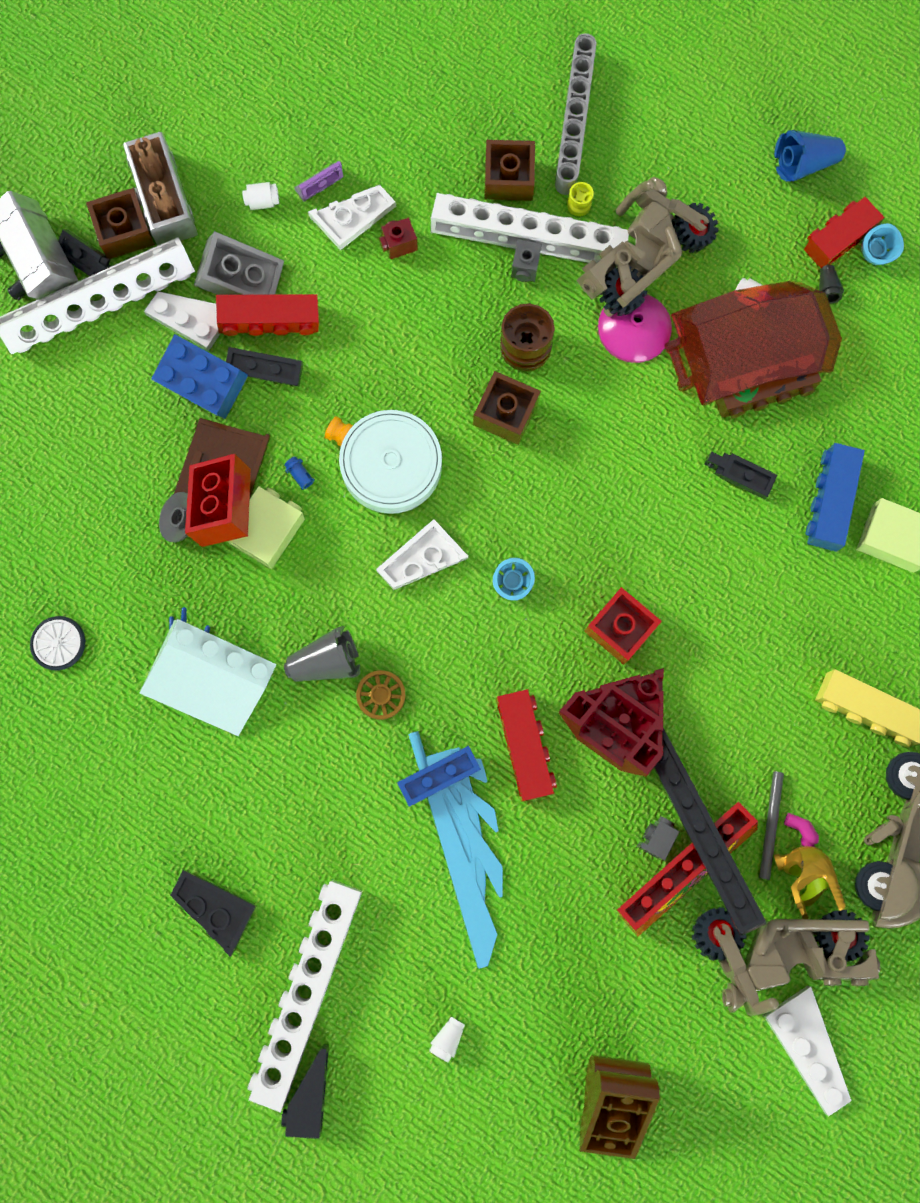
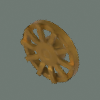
M384 670L367 674L360 681L356 691V699L360 709L367 716L377 720H384L395 716L402 709L406 696L402 681L395 674ZM379 675L387 676L384 684H380ZM374 676L377 684L375 686L368 682V679ZM393 678L397 684L389 688V681ZM363 685H367L371 692H361ZM400 687L401 695L391 694L393 690ZM361 696H370L371 699L362 703ZM391 698L401 699L398 707L390 701ZM374 703V708L370 713L365 707ZM385 705H390L394 711L387 714ZM378 706H382L383 715H375Z

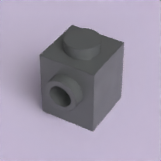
M518 239L512 265V278H516L521 282H535L542 247L541 243Z

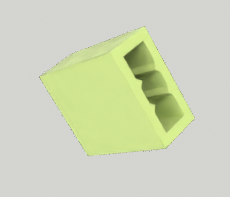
M258 486L249 500L248 536L227 542L272 569L305 518L299 505L292 501L286 503L279 499L281 496L271 488L264 490Z
M879 499L872 505L856 550L913 573L920 570V513L886 499Z

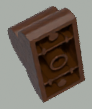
M591 1055L585 1081V1105L580 1128V1152L636 1159L660 1100L659 1084L656 1078L651 1077L649 1063Z

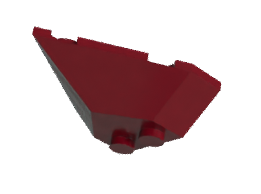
M664 668L654 670V673L648 675H636L600 685V688L585 692V690L575 692L561 708L559 714L577 740L618 770L647 777L663 756Z

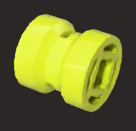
M578 182L571 187L567 208L572 215L581 217L590 211L594 191L589 184Z

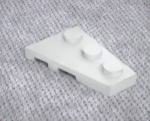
M378 185L356 193L348 200L339 203L335 201L330 203L329 207L318 211L314 209L308 211L309 217L329 239L342 250L394 209L396 202Z
M157 292L144 311L148 317L207 351L210 350L220 335L217 328L215 303Z
M433 519L380 565L376 571L395 590L468 559V555Z

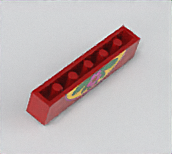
M739 802L714 823L730 854L758 830V821ZM691 843L617 909L619 916L637 937L708 875L693 844Z

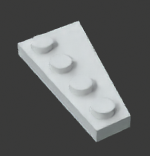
M806 986L779 1004L776 1010L767 1012L763 1016L824 1113L830 1116L851 1102V1098L812 988Z

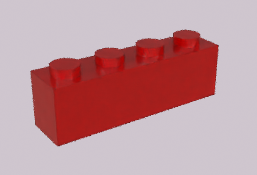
M317 294L216 295V315L219 334L235 336L238 333H249L253 336H259L263 333H274L282 336L288 333L311 335L314 332H319Z
M526 689L497 696L496 702L521 802L554 794L553 788H557L554 773H549L546 762H550V755L547 746L542 747L540 736H544L541 721H536L534 711L537 710V704L534 695H529V691Z

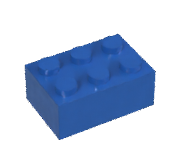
M174 334L151 380L211 413L226 419L248 374Z

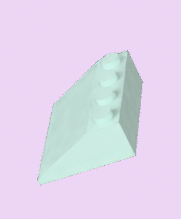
M176 619L166 636L140 694L239 736L264 692L276 664Z

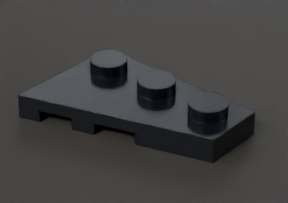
M187 870L182 871L170 894L206 930V933L224 949L228 956L232 957L257 905Z

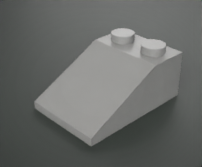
M214 231L206 241L194 286L217 295L275 294L284 260Z

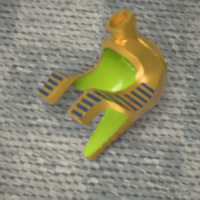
M800 846L789 854L782 856L780 854L774 855L779 871L784 870L787 874L800 876L791 886V890L802 919H809L805 906L813 905L828 888L833 894L839 911L846 907L832 862L822 850L811 846ZM807 885L805 893L800 896L799 892Z

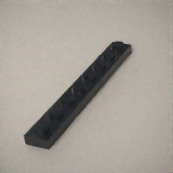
M663 728V756L654 767V770L739 935L742 936L766 925V920Z

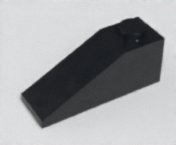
M323 1044L289 1103L288 1109H283L281 1127H286L285 1137L319 1139L321 1136L329 1044Z

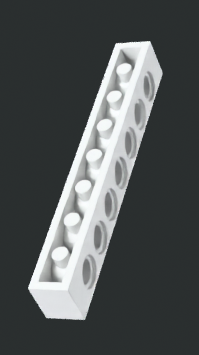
M437 193L431 216L432 233L515 249L518 239L541 243L540 254L587 263L593 259L597 263L601 259L598 254L609 245L615 248L622 241L624 243L628 241L629 237L628 230L616 226L611 227L595 222L574 220L570 217L564 218L548 213L528 211L523 208H512L497 203L491 204L476 199L460 198L451 194Z
M177 237L0 316V337L11 354L16 352L23 353L40 341L42 343L50 341L56 334L62 331L69 332L82 322H91L98 319L100 314L104 312L116 311L124 303L131 300H141L147 293L153 290H163L169 283L175 280H185L195 270L181 241ZM161 264H171L168 270H159ZM147 273L148 277L145 280L139 281L136 279L139 274ZM119 283L126 285L121 291L113 289ZM94 294L103 295L99 301H92L90 299ZM72 304L80 306L77 311L67 310ZM47 315L57 316L52 322L44 320ZM25 325H30L34 327V329L30 332H24L21 330V328Z
M331 880L329 885H323L318 900L322 901L319 912L314 910L308 925L313 927L309 938L304 937L298 952L303 954L299 965H293L288 980L293 981L289 992L284 990L278 1007L283 1008L279 1019H273L268 1032L269 1035H272L269 1047L264 1045L260 1053L258 1062L262 1063L259 1074L253 1073L247 1089L252 1091L249 1098L250 1101L281 1112L363 891ZM330 904L340 906L342 911L340 918L332 919L329 917L327 908ZM325 930L331 934L332 941L329 945L319 943L317 936L320 931ZM315 957L321 961L322 968L320 971L313 972L308 968L309 958ZM304 984L311 988L312 995L310 998L303 999L299 996L298 987ZM290 1012H296L301 1016L302 1022L300 1025L293 1026L289 1023L288 1014ZM287 1040L291 1044V1052L282 1053L278 1049V1041ZM272 1067L277 1068L281 1073V1079L277 1081L271 1080L267 1073L268 1069Z

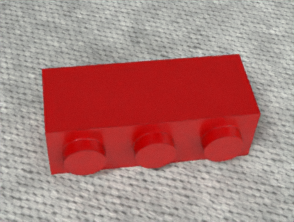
M866 197L858 202L852 201L843 210V214L840 216L835 214L826 222V227L822 230L817 228L808 236L809 242L804 251L820 268L834 263L861 242L864 236L871 229L879 226L885 218Z

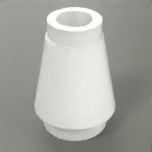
M450 1017L449 1021L430 1043L432 1047L429 1052L449 1063L451 1057H455L465 1025Z

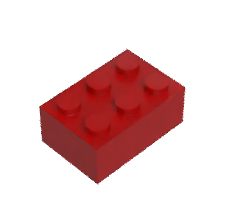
M236 454L189 466L185 534L201 547L248 536L251 469Z

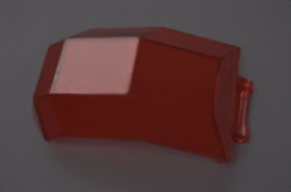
M785 281L734 290L672 313L671 316L678 338L667 342L664 347L666 352L670 354L678 378L677 386L679 391H686L695 386L701 405H709L718 399L764 383L813 373L833 372L842 337L826 293L802 282ZM682 347L692 373L690 377L687 376L679 349Z

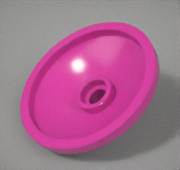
M648 294L643 297L645 298L644 303L627 315L617 316V313L608 317L604 313L605 308L601 311L598 321V334L601 343L611 355L622 361L630 363L649 361L657 357L666 348L672 333L670 315L660 301ZM634 318H640L642 322L637 323L634 321Z

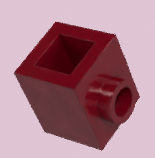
M409 217L399 221L393 220L381 226L382 237H379L382 251L388 252L390 260L418 251L417 237Z

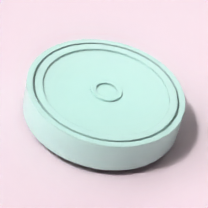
M383 410L365 416L352 426L342 442L339 463L348 491L360 504L373 511L393 514L416 508L430 497L441 476L442 454L436 435L423 420L404 411Z

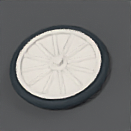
M65 616L50 617L37 625L30 638L31 654L34 660L46 669L57 671L67 669L73 666L82 656L86 642L85 634L81 626L71 618Z

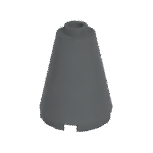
M345 626L337 627L288 656L287 663H284L287 677L292 678L295 682L358 676L360 674V664L355 666L354 658L359 656L350 632L348 630L343 632Z

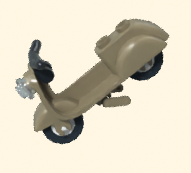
M909 751L898 754L890 760L886 768V781L889 788L895 795L906 799L900 817L895 815L887 816L889 821L864 838L866 845H872L881 842L887 836H894L887 862L876 861L866 864L859 870L855 878V890L858 898L865 906L873 910V927L900 928L920 919V753Z

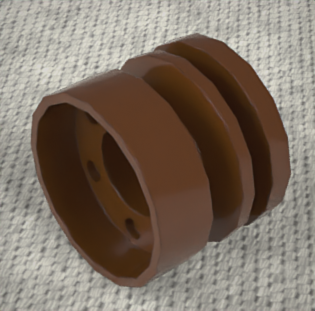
M528 303L519 304L511 308L504 316L501 325L500 351L505 362L512 368L521 371H532L543 366L549 359L555 331L554 320L549 312L541 306Z

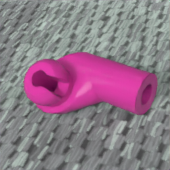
M791 813L786 815L784 825L800 831L803 837L801 845L815 847V844L819 842V835L812 823Z

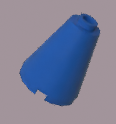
M797 130L787 131L779 136L775 147L774 159L778 158L779 166L776 167L777 173L784 181L798 180L841 162L846 152V146L842 139L838 137Z

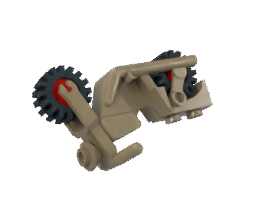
M656 177L640 183L616 209V214L623 216L634 202L643 208L627 231L630 236L636 239L635 246L628 241L625 243L622 241L615 248L609 245L598 254L601 259L597 263L593 259L582 268L584 274L576 281L591 300L598 295H603L599 301L600 303L604 301L606 303L604 306L606 316L611 317L615 313H617V316L631 313L644 303L645 298L643 297L647 295V291L644 289L682 256V250L686 251L689 249V253L698 252L712 243L717 237L715 234L719 228L714 226L718 224V220L712 219L716 215L714 212L708 213L710 210L708 206L703 209L702 203L686 205L678 199H667L666 184L663 180Z
M713 908L701 914L696 919V924L692 928V931H694L692 940H695L697 943L694 945L696 949H700L702 951L700 954L704 957L708 956L709 960H718L724 974L732 982L722 992L723 1005L728 1007L731 1013H734L743 1005L746 1014L749 1016L761 1015L776 1010L779 1007L777 999L770 998L759 1002L757 991L789 983V973L799 963L804 964L810 978L813 980H823L825 986H839L841 981H851V986H869L868 981L879 978L880 962L876 957V949L865 951L869 946L865 943L870 941V936H865V933L869 931V923L861 918L856 919V914L853 912L847 913V910L833 911L822 916L823 918L819 920L773 919L766 922V925L757 929L745 962L739 950L745 945L743 940L746 939V934L739 935L727 911H724L725 908ZM859 958L854 965L846 966V962Z

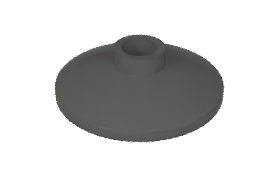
M178 492L173 494L165 502L161 510L159 529L163 538L169 542L177 543L188 536L185 534L188 493Z

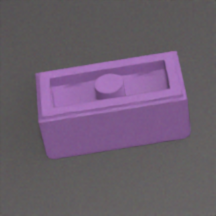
M338 161L294 187L300 198L306 201L343 178L341 162Z

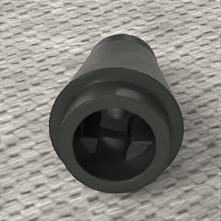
M826 265L820 269L819 298L825 304H833L842 299L844 289L833 265Z

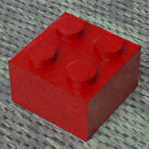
M621 587L591 621L584 632L624 665L662 621Z

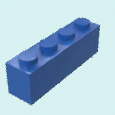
M834 443L828 450L823 452L821 464L824 467L816 481V488H819L818 495L814 497L811 505V512H814L812 521H809L806 528V535L809 536L808 545L835 552L845 546L865 450Z

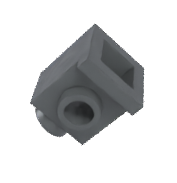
M660 816L654 825L651 823L648 825L643 835L646 841L645 843L639 842L637 848L659 860L665 861L680 831L673 828L675 825L673 822Z

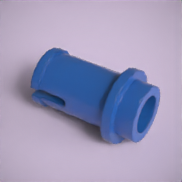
M294 456L284 464L286 467L285 471L290 473L300 488L304 490L311 486L315 479L312 478L302 465L303 460Z

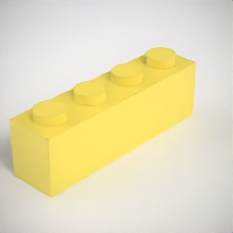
M836 669L826 673L815 701L822 704L821 707L832 713H837L838 711L846 715V719L852 723L870 726V731L881 736L887 734L895 738L894 742L903 747L909 748L910 746L920 745V709Z

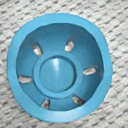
M882 224L871 229L864 236L861 243L863 257L874 265H884L894 261L902 254L904 249L902 235L892 224Z
M520 558L504 560L499 564L493 575V586L496 592L508 600H519L525 597L532 589L535 581L532 567Z

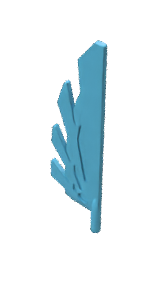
M419 731L408 734L419 771L461 750L458 747L426 756ZM476 759L481 770L470 776L486 783L487 777L482 760ZM468 776L427 798L478 968H483L489 964L497 937V932L485 905L486 873L497 895L502 897L503 867L482 838L478 816L479 814L495 832H498L495 810L473 793Z

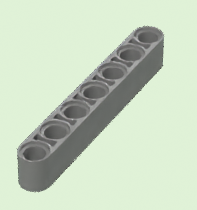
M590 34L579 35L574 45L555 180L556 190L563 195H569L571 187L577 183L596 51V40Z

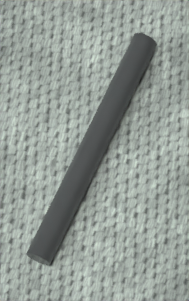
M773 772L759 878L768 880L771 877L784 773Z

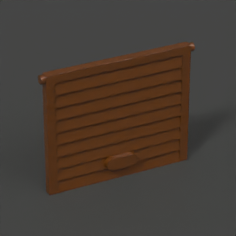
M199 418L174 494L178 492L188 493L190 465L236 454L251 469V498L270 435L265 434L264 436Z

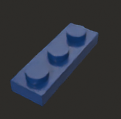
M467 746L397 782L410 807L481 770L470 747Z

